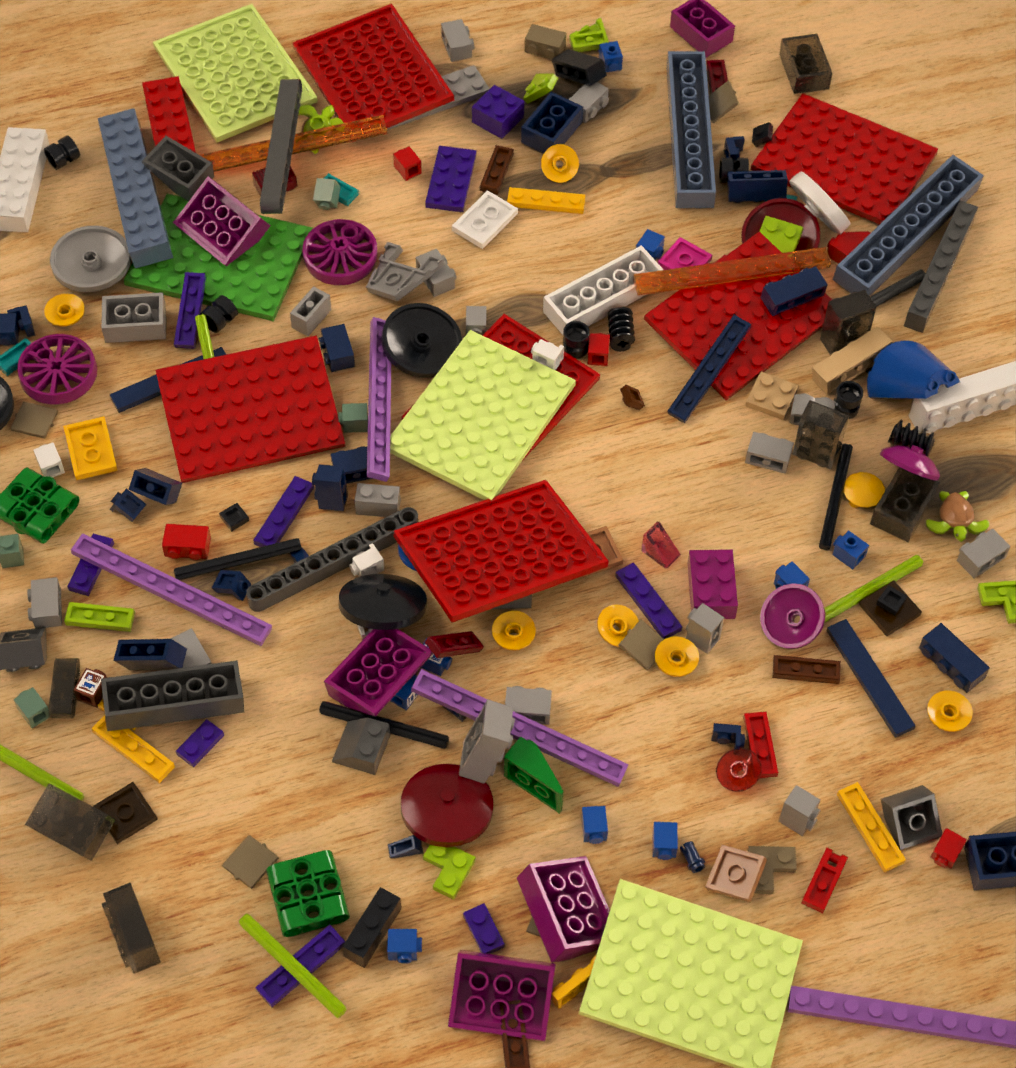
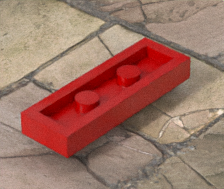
M767 712L744 713L743 719L755 779L777 777L778 768Z

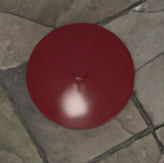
M777 198L761 203L749 213L742 227V244L760 231L765 216H769L803 227V232L791 260L796 266L801 269L813 259L820 244V226L816 216L803 203L793 199Z
M437 764L424 768L412 776L403 789L401 796V815L403 821L415 837L430 845L457 847L470 843L484 833L492 819L494 801L488 784L459 776L460 765Z

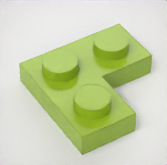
M1016 580L979 583L977 589L981 605H1003L1008 624L1016 623Z
M429 845L423 860L442 869L433 885V890L454 900L475 863L476 857L456 847Z

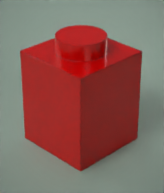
M410 146L393 153L394 167L405 181L422 174L421 160Z
M590 333L587 365H608L610 335Z
M945 828L932 852L931 858L940 867L952 869L967 839Z

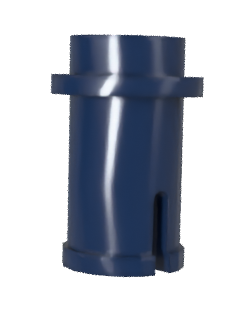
M692 841L684 843L680 850L688 863V869L692 870L693 873L702 871L705 868L704 858L700 857Z

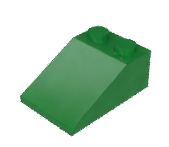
M520 736L504 756V777L560 814L562 812L564 794L562 787L536 743Z

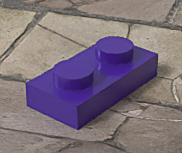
M206 719L176 750V754L194 768L223 738L224 732Z
M485 903L463 912L466 924L481 953L491 954L505 948V943Z

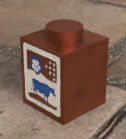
M86 668L74 688L77 700L97 708L103 699L101 679L107 678L106 674L98 669L93 671Z

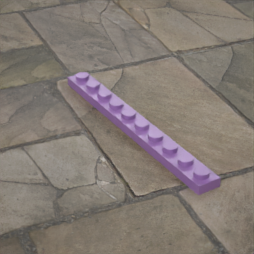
M373 317L370 322L367 477L387 482L390 477L391 362L384 353L381 342L382 330L386 320Z
M83 533L71 548V554L259 646H262L272 630V625Z
M422 669L411 688V692L474 721L487 699ZM513 711L512 717L515 718V723L510 732V735H513V739L518 740L521 736L526 740H532L541 752L619 787L629 764Z
M791 986L788 1012L1016 1049V1021Z

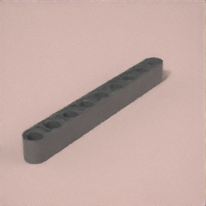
M281 79L260 198L262 214H282L302 96L301 79Z
M411 507L404 508L251 585L246 593L250 609L255 612L263 611L348 568L349 564L353 563L352 558L361 551L369 550V545L372 543L378 552L397 543L394 538V530L418 523L417 511Z

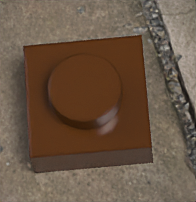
M624 385L620 389L623 396L622 400L626 406L637 410L645 406L638 389L628 385Z

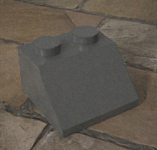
M46 627L1 632L0 670L6 669L7 672H13L21 667L37 669L45 665L47 660Z
M371 718L348 721L332 762L375 775L390 738L389 724Z
M921 785L881 799L884 819L900 850L942 836L935 794L925 786Z

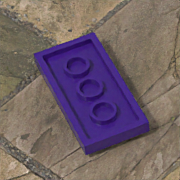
M439 145L425 201V208L464 212L476 160V150Z

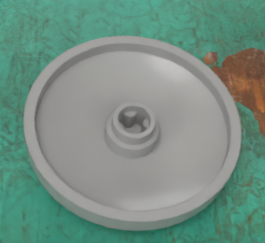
M84 226L66 233L56 242L50 255V264L55 278L63 286L78 292H96L113 286L125 276L131 262L127 242L124 237L115 230L103 226Z

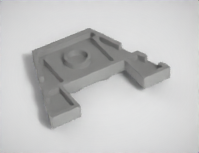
M387 242L384 247L386 249L385 253L381 254L379 258L380 264L378 268H374L366 288L369 293L399 301L444 267L446 262L444 258L431 254L418 269L394 262L403 250L400 245Z

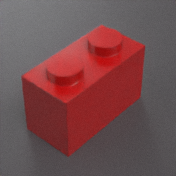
M166 524L162 542L164 556L172 559H208L211 541L209 526Z

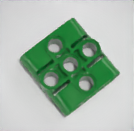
M26 467L0 494V519L13 526L17 533L26 534L44 544L74 512L80 498L56 484L54 478L44 477Z
M319 851L275 863L266 869L281 932L284 937H292L325 928L329 924L331 926L350 918L332 851ZM301 869L307 870V872L303 875L297 874V872ZM329 884L336 885L335 889L327 890L325 887ZM307 890L313 891V894L310 896L302 895ZM282 897L290 898L286 903L279 902ZM311 912L319 913L315 918L308 917Z

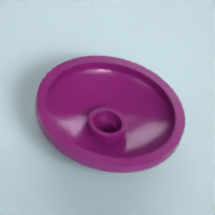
M912 445L911 448L892 446L886 447L880 452L883 458L911 473L931 480H939L940 478L939 470L934 462L923 454L924 449Z
M783 585L770 593L764 601L760 614L761 627L766 637L775 645L785 649L802 648L813 642L820 634L825 622L824 604L819 595L805 585ZM800 616V621L795 623L794 619Z

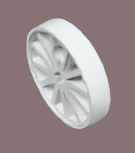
M800 171L789 181L793 190L806 204L805 207L832 231L842 234L851 224L838 205L804 172Z

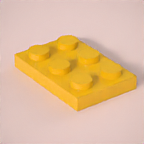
M104 416L63 426L76 481L118 471Z

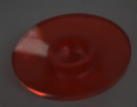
M745 748L732 749L726 752L720 758L716 767V775L720 784L727 790L734 792L745 791L753 787L759 780L762 772L758 756ZM743 770L744 773L738 776L737 773Z

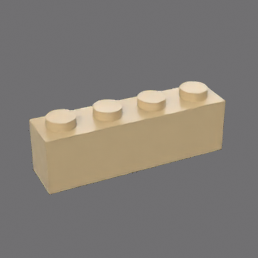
M877 326L873 330L864 333L857 340L849 342L841 350L833 352L825 360L817 362L812 367L813 381L828 395L835 391L840 383L850 381L873 367L875 357L882 349L892 344L893 341Z

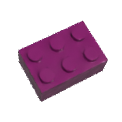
M689 0L671 11L670 28L697 51H705L706 58L733 42L735 25L706 0Z
M733 549L689 550L687 566L691 611L694 608L698 609L703 603L722 615L724 619H735L738 601Z

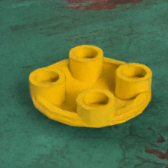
M858 472L846 478L843 493L851 507L869 508L881 504L885 495V487L882 481L875 475L868 472Z

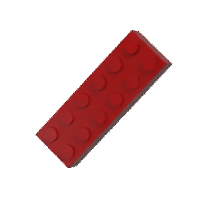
M179 76L142 82L155 146L165 136H168L196 153Z

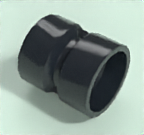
M68 135L59 139L58 144L52 143L44 148L45 156L55 170L64 167L67 161L72 162L80 157L77 145Z
M720 158V183L728 182V172L749 171L748 158H736L735 161L732 158Z
M220 295L212 302V306L205 308L200 315L204 314L206 316L208 329L218 333L226 326V322L229 323L238 315V310L230 299Z
M573 321L564 327V351L576 359L583 358L588 353L590 330L585 323Z
M844 381L838 385L834 398L836 402L834 413L838 417L852 419L857 416L863 397V389L858 383Z

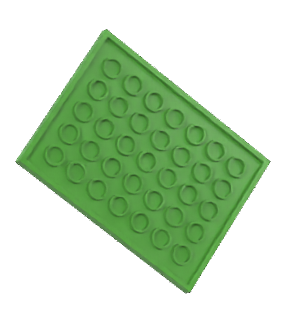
M167 193L161 204V210L173 258L135 268L132 262L124 278V284L154 293L163 292V295L181 299L185 272L205 273L206 283L202 304L212 306V302L220 295H223L233 302L238 313L274 321L303 257V242L313 228L258 215L271 225L259 242L228 266H225L173 223L189 201L180 196Z

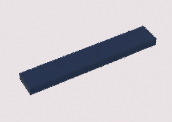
M733 315L668 409L669 415L686 423L750 330V323Z
M222 347L213 350L214 357L226 355ZM203 355L185 363L203 360ZM154 375L109 395L118 413L160 396L161 392L157 375Z
M847 619L827 627V633L893 736L896 738L914 730L916 725Z

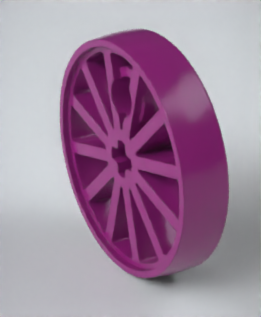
M347 219L326 221L313 228L303 242L302 251L306 268L313 277L326 284L348 285L365 278L376 264V239L366 226L356 221ZM336 231H341V237H337ZM331 233L333 239L329 240L324 235ZM364 239H366V240L368 241V242L359 244V243H360L362 240H364ZM316 240H318V241H319L320 243H322L323 245L313 244V243H314ZM370 250H372V253H370V254H368V253H362V252H365V251H370ZM309 252H314L318 254L309 255ZM358 261H363V262H366V263H365L364 265H362V264L359 263ZM322 262L318 266L314 265V263ZM341 263L344 273L336 274ZM347 263L356 270L349 272ZM333 264L330 273L325 272Z
M52 334L35 340L22 352L18 361V377L22 389L32 399L44 404H65L80 398L92 387L97 377V363L92 350L83 340L68 334ZM57 346L56 357H54L53 351L49 349L50 347ZM64 346H71V347L63 354ZM77 351H83V353L74 356L77 353ZM30 360H34V361H36L37 363H28V362H29ZM87 360L90 361V364H80ZM26 372H35V373H33V374H30V375L24 377V374H25ZM76 373H88V374H87L86 377L84 378V377H82V376H80V375H78V374H76ZM72 380L78 383V385L71 388L67 381ZM40 381L34 388L30 386V384ZM48 384H51L50 393L42 392ZM63 384L66 391L57 393L58 385Z

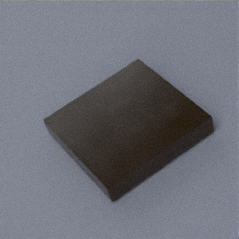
M895 581L885 585L859 603L861 608L886 636L916 619L922 613L909 596L895 616L876 605L877 600L888 585L908 596Z
M134 782L93 806L117 844L158 820Z

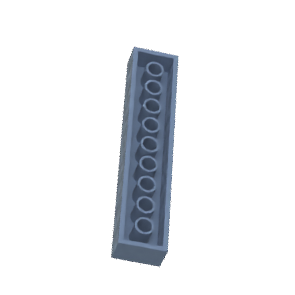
M668 51L666 69L675 208H714L716 185L705 51Z
M135 108L98 118L127 247L134 267L139 268L173 258L153 174L142 163V160L148 154Z
M952 155L837 265L832 280L861 301L869 298L954 214L959 201L967 202L978 191L984 175L955 155Z

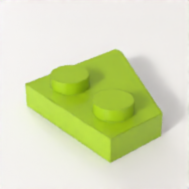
M598 18L592 26L586 25L581 30L569 35L571 48L577 52L598 50L600 44L609 42L601 18Z
M554 73L535 74L531 84L525 90L526 94L523 100L529 104L553 90L558 77Z
M765 216L759 232L789 260H792L803 232V227Z

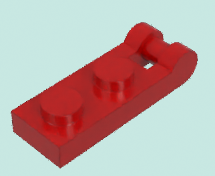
M826 847L801 904L822 914L824 913L848 860V856L835 854L832 849ZM828 861H830V862H832V863L837 864V866L834 867V866H831V865H829V864H827V863H828Z

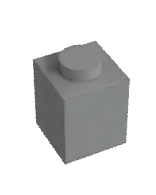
M466 306V335L470 330L480 335L486 332V306Z

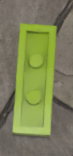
M69 602L64 622L68 626L131 632L135 611L133 608Z

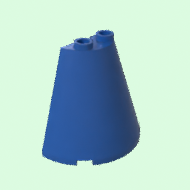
M903 340L886 346L875 357L873 368L868 373L867 391L868 396L871 398L927 399L938 393L940 385L944 384L946 388H949L959 383L960 380L954 371L949 369L925 346L914 341Z

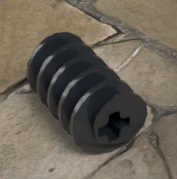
M627 307L613 308L607 313L610 346L615 351L624 352L629 350L635 342L633 311Z
M900 420L895 424L888 443L894 438L895 446H898L900 442H902V446L907 447L910 445V448L912 445L924 449L925 455L929 456L935 442L934 432L926 436V429L921 433H918V426L910 430L911 423L903 427V420Z

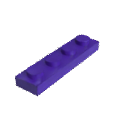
M185 272L174 339L175 348L195 349L198 334L195 317L201 313L206 283L205 273Z
M294 476L253 540L254 545L263 547L280 542L313 491L314 485L311 482Z
M634 562L616 571L615 577L663 639L682 631V625Z
M329 924L296 952L293 957L312 974L342 948L345 940ZM281 965L255 988L272 1008L295 989L300 982Z

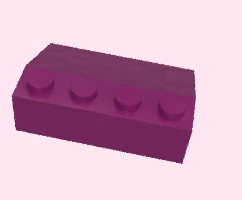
M209 176L173 221L177 227L225 266H228L259 242L271 226Z
M373 629L324 680L328 695L345 707L376 716L433 653L428 647L399 629Z
M587 856L529 864L519 874L517 881L551 963L571 960L598 950L610 909Z
M460 950L457 955L448 1027L500 1035L507 1033V1036L521 1038L522 1035H525L528 1039L545 1041L556 963ZM521 1000L518 1004H509V1001ZM499 1002H503L505 1004L503 1005L504 1015L502 1016L500 1013ZM522 1006L523 1019L519 1017L518 1008ZM505 1018L506 1030L501 1029V1019ZM510 1019L517 1020L518 1025L516 1028L511 1029L508 1026ZM520 1022L525 1023L526 1033L521 1032Z

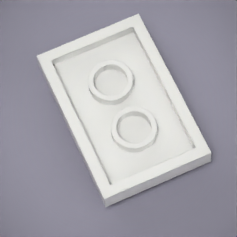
M487 190L452 225V231L483 249L518 214V208Z

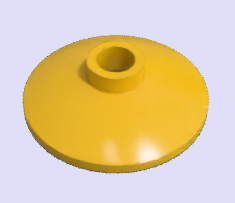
M556 144L544 152L541 159V168L549 180L563 183L571 180L576 175L579 168V159L571 147L564 144ZM557 161H561L563 163V166L561 168H558L556 166Z
M68 293L54 296L47 302L44 308V314L48 322L59 327H66L77 323L85 312V306L81 298Z
M614 604L601 611L597 619V629L607 643L620 647L619 643L627 636V631L629 629L632 630L639 620L636 614L628 607ZM613 626H618L619 631H616Z
M507 611L500 614L493 622V639L504 649H524L535 638L536 627L534 621L523 612ZM515 632L518 635L513 636L510 633Z
M678 636L669 637L658 644L655 650V662L665 674L682 677L696 669L699 662V652L690 640ZM674 658H677V659H679L680 661H679V662H676V661H673V659H674Z
M944 690L934 694L927 705V714L931 722L939 729L948 732H957L966 728L973 716L972 706L968 699L962 694L951 690ZM948 712L952 716H947L945 713Z

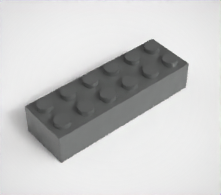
M238 660L101 679L107 731L244 713V697Z

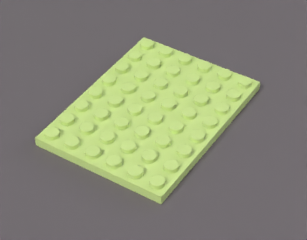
M253 4L153 42L155 50L172 76H179L182 91L216 143L274 120L281 79H301L302 96L300 106L312 105L318 102L316 94Z
M470 330L391 434L390 453L483 500H492L495 496H498L575 387L576 380Z
M620 879L578 1014L734 1068H771L803 940Z

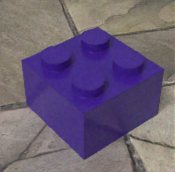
M493 85L472 106V123L501 139L524 118V101L496 85Z

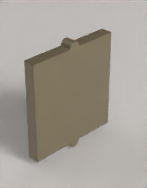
M727 81L709 95L710 119L712 123L718 121L739 104L735 95L736 91L733 90L730 81Z
M23 402L19 412L15 414L16 418L11 426V431L45 439L50 428L54 426L53 421L58 410Z
M641 619L632 630L629 629L627 631V636L619 643V646L648 671L655 663V650L664 639Z
M248 835L222 864V867L233 874L235 880L239 879L252 889L264 876L266 869L279 858L266 848V844H261Z

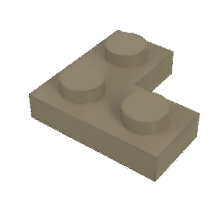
M748 846V852L765 856L767 859L754 894L774 893L773 872H796L795 847Z

